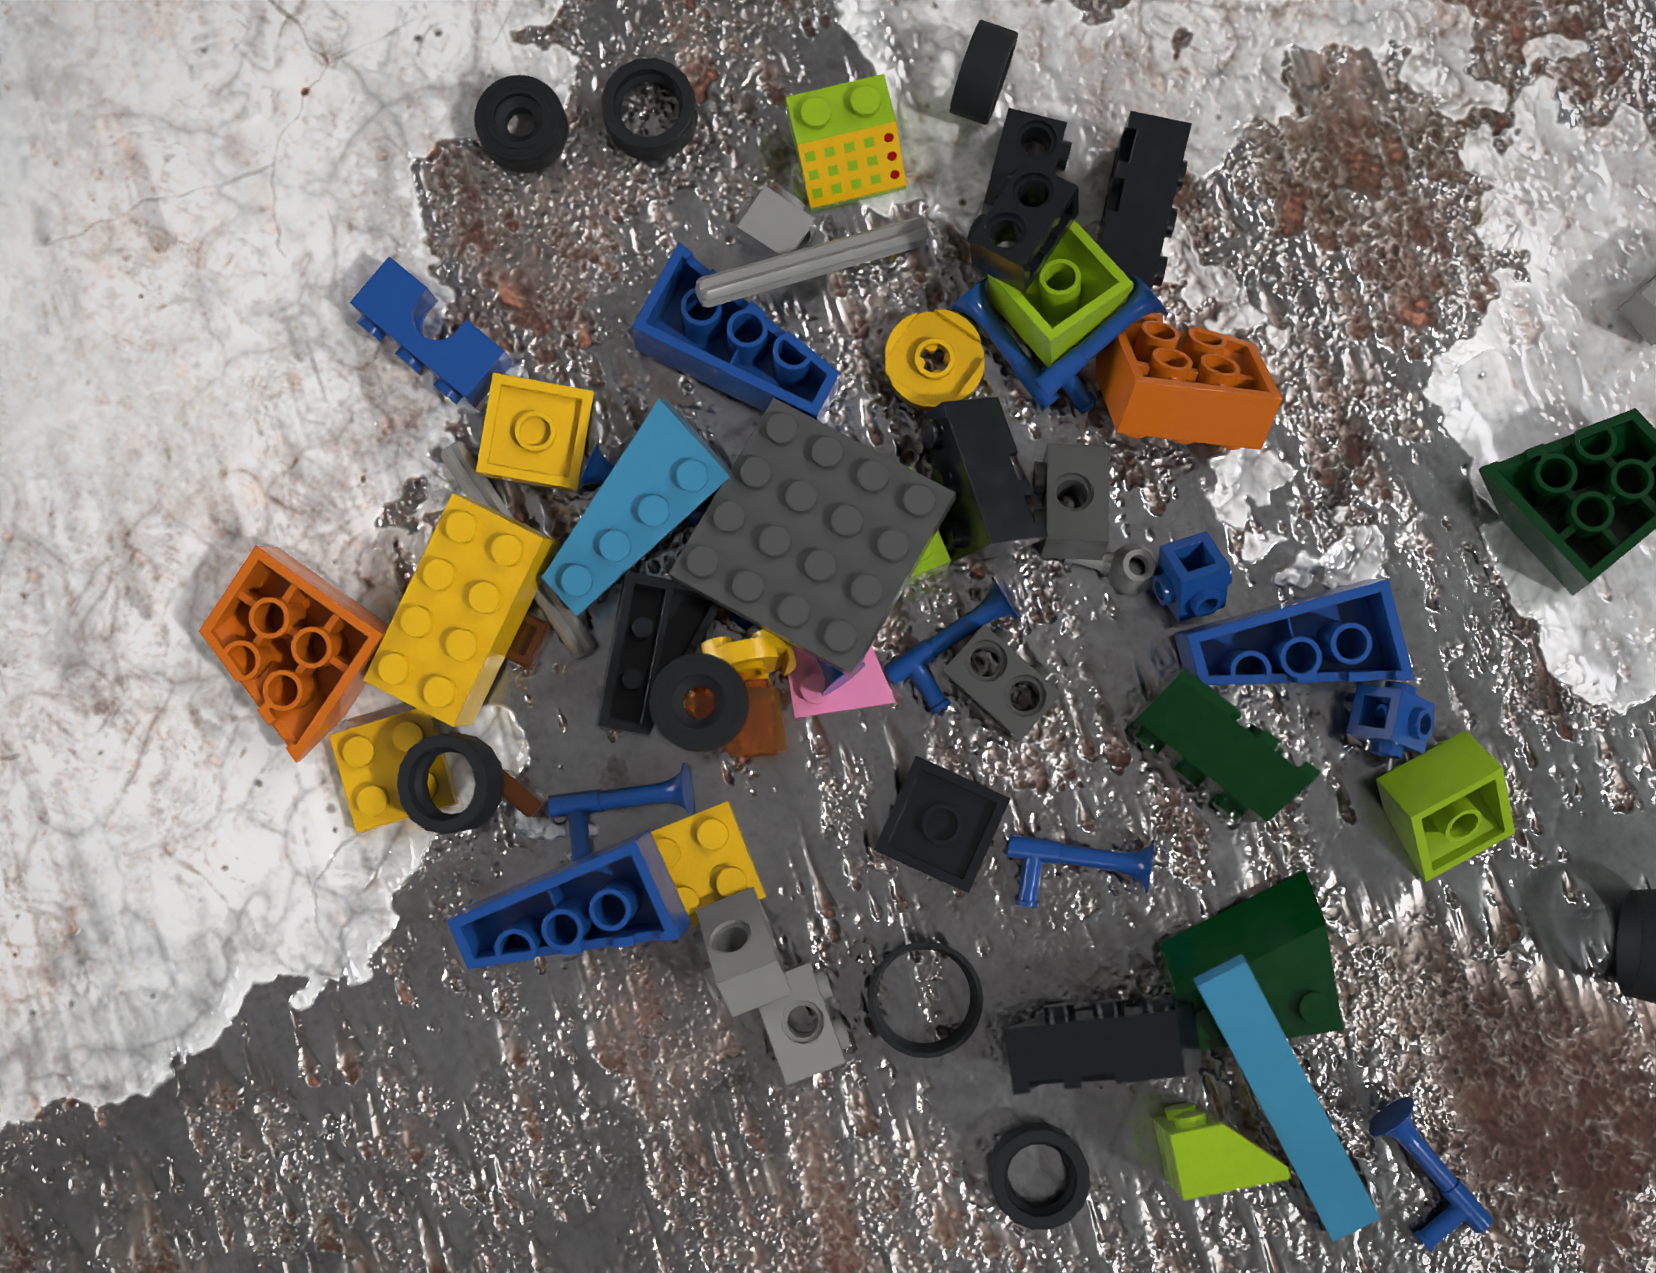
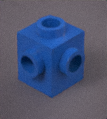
M1208 531L1160 546L1158 572L1153 577V588L1160 604L1168 605L1178 622L1196 616H1207L1225 607L1228 585L1232 583V572L1227 559L1222 555Z
M1386 681L1384 687L1357 684L1346 734L1371 744L1370 752L1379 756L1402 759L1403 751L1424 754L1427 740L1434 729L1433 712L1435 704L1417 696V688L1409 684L1395 681Z

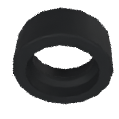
M979 20L958 74L950 103V113L984 125L989 123L1010 67L1018 32Z
M657 58L635 59L619 67L606 82L601 97L602 117L614 144L625 154L645 162L660 161L680 153L691 141L698 123L695 93L687 76L672 63ZM658 84L667 87L675 94L679 102V115L676 123L669 130L657 136L643 137L631 132L621 118V105L624 98L632 90L642 85Z
M441 733L424 737L408 750L400 764L397 779L400 804L410 820L426 831L440 834L475 829L489 820L502 801L505 784L501 762L491 746L476 736L462 733ZM447 752L463 755L473 770L475 780L471 802L465 810L456 814L443 813L436 807L430 797L427 783L430 767L436 757Z
M1025 1123L1008 1131L994 1146L988 1163L989 1186L999 1209L1014 1223L1032 1230L1054 1229L1071 1221L1084 1206L1090 1189L1089 1166L1082 1150L1062 1129L1046 1123ZM1044 1144L1056 1149L1065 1158L1069 1167V1183L1065 1193L1057 1202L1046 1207H1032L1022 1203L1012 1193L1008 1184V1168L1012 1158L1021 1149L1030 1145Z

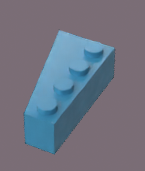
M667 398L658 399L542 576V579L576 616L587 609L619 580L626 571H629L731 477L729 475L731 469Z

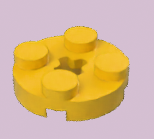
M934 309V312H923L921 314L917 312L905 317L893 329L885 347L884 374L893 392L909 406L922 411H930L942 402L967 400L977 389L984 372V350L978 331L963 316L946 309ZM937 349L943 350L945 352L943 362L947 367L943 371L935 369L933 372L925 370L926 362L921 357V354L924 351L933 354Z
M764 629L754 633L750 639L732 642L730 637H716L701 644L702 653L717 656L728 662L742 677L747 690L769 684L768 673L781 668L784 677L790 674L797 665L793 646ZM698 687L696 689L699 691H703L704 687Z

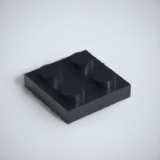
M915 756L874 851L969 893L1011 798Z

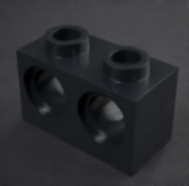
M1008 107L981 214L986 216L995 203V195L1002 180L1007 175L1013 176L1024 160L1053 174L1055 170L1065 172L1072 142L1063 140L1067 122ZM1028 141H1036L1041 143L1047 152L1041 156H1031L1023 150L1022 145ZM1031 202L1025 206L1037 207L1042 205V203Z
M1024 160L1013 176L1007 175L1002 180L995 195V203L986 216L981 214L975 219L969 230L967 242L970 244L972 266L1025 293L1079 214L1078 186ZM1030 202L1042 203V205L1037 207L1025 206ZM1005 241H1011L1016 243L1015 245L1010 247L997 246L999 243Z

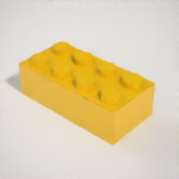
M452 493L363 681L452 727L473 725L560 541L472 497Z

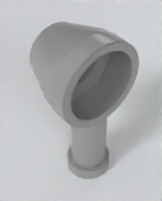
M1140 544L1124 545L1114 553L1105 551L1102 560L1063 559L1064 564L1071 565L1074 563L1107 572L1113 587L1127 595H1138L1153 586V577L1158 572V559L1149 548ZM1131 558H1139L1144 562L1145 572L1143 575H1135L1131 572L1129 568Z

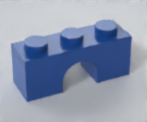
M388 257L350 301V304L362 315L356 323L379 342L385 336H388L399 345L400 348L395 352V355L415 372L419 373L424 367L438 377L433 386L454 404L457 405L463 398L476 408L490 392L493 372L505 374L514 362L505 350L467 319L448 338L432 340L424 337L423 323L425 317L438 300L423 283L391 257Z

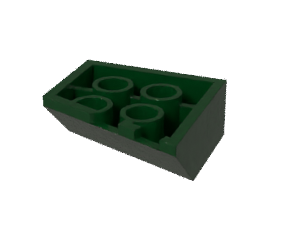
M1636 408L1576 430L1573 434L1545 445H1537L1519 455L1500 462L1490 463L1479 469L1501 520L1572 596L1590 584L1656 529V429Z
M1185 668L1167 676L1128 722L1137 730L1133 737L1140 745L1156 756L1160 751L1165 753L1176 763V766L1172 769L1173 772L1194 789H1197L1200 785L1204 786L1217 797L1212 803L1213 806L1234 823H1237L1240 819L1245 822H1269L1321 774V771L1307 760L1297 767L1282 756L1284 753V749L1281 746L1282 741L1266 729L1263 731L1252 724L1246 729L1239 723L1243 717L1241 712Z
M1305 869L1159 942L1167 995H1174L1175 1004L1193 1002L1200 1051L1229 1046L1193 978L1240 954L1246 960L1286 1038L1344 1030L1327 925Z

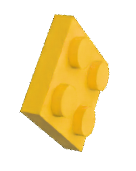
M493 372L476 475L577 493L594 391Z
M413 709L329 735L356 833H364L410 819L400 804L397 789L399 767L412 746L424 737L439 734L435 717L419 709ZM445 753L440 754L430 767L427 782L430 797L439 810L459 804Z
M729 801L651 832L692 923L689 928L699 924L696 913L698 908L752 887L755 888L759 900L766 897Z

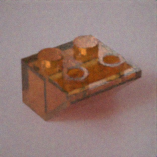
M769 679L744 681L749 695L747 720L740 733L722 748L737 759L789 754L784 700L780 687H771ZM694 688L685 697V709L693 718H705L715 708V697L707 688Z

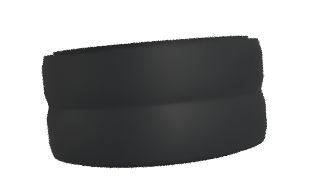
M512 75L501 78L483 92L476 105L474 126L477 137L487 155L500 167L515 173H533L551 165L562 153L568 137L567 117L557 94L541 80L526 75ZM528 113L535 118L534 129L529 134L515 136L508 131L509 121L516 114Z
M705 653L687 654L671 661L656 677L650 693V712L657 729L669 742L685 750L708 752L727 745L740 733L749 712V695L742 677L725 660ZM698 687L709 689L715 697L713 712L701 719L691 717L684 706L686 695L692 689Z

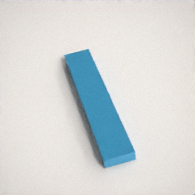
M1242 954L1193 978L1332 1241L1335 1242L1381 1219Z

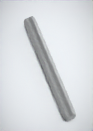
M914 217L703 276L696 281V296L701 306L709 308L919 248L926 244V239L929 237L928 229L925 227L923 219Z
M457 441L440 453L445 465L466 496L472 497L513 518L488 478L476 475L477 462L464 442ZM542 579L534 596L535 601L574 658L578 659L590 653L596 647V641L580 617L576 616Z

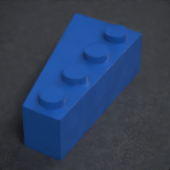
M678 242L632 326L635 350L764 412L772 399L775 398L822 423L837 394L840 372L791 332L783 331L753 301L749 303L744 298L709 308L701 306L695 292L696 281L700 277L717 272L713 269H707L693 257V252Z
M1389 579L1363 580L1174 633L1183 669L1185 668L1206 685L1415 680Z
M650 829L466 906L447 920V924L468 969L529 961L541 956L562 954V956L583 953L585 950L614 946V948L634 946L639 942L661 940L662 942L680 939L692 924Z

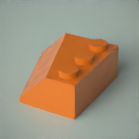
M1153 313L1144 316L1143 320L1138 319L1096 354L1095 377L1117 433L1131 438L1155 437L1171 439L1180 444L1197 442L1219 445L1230 450L1240 448L1261 450L1282 402V397L1254 343L1197 326L1191 328L1188 333L1182 332L1164 323L1163 316Z
M256 545L199 632L234 680L241 682L259 706L257 709L259 714L268 725H273L287 744L285 749L294 761L298 763L345 717L366 686L367 682L363 681L389 624L279 547Z

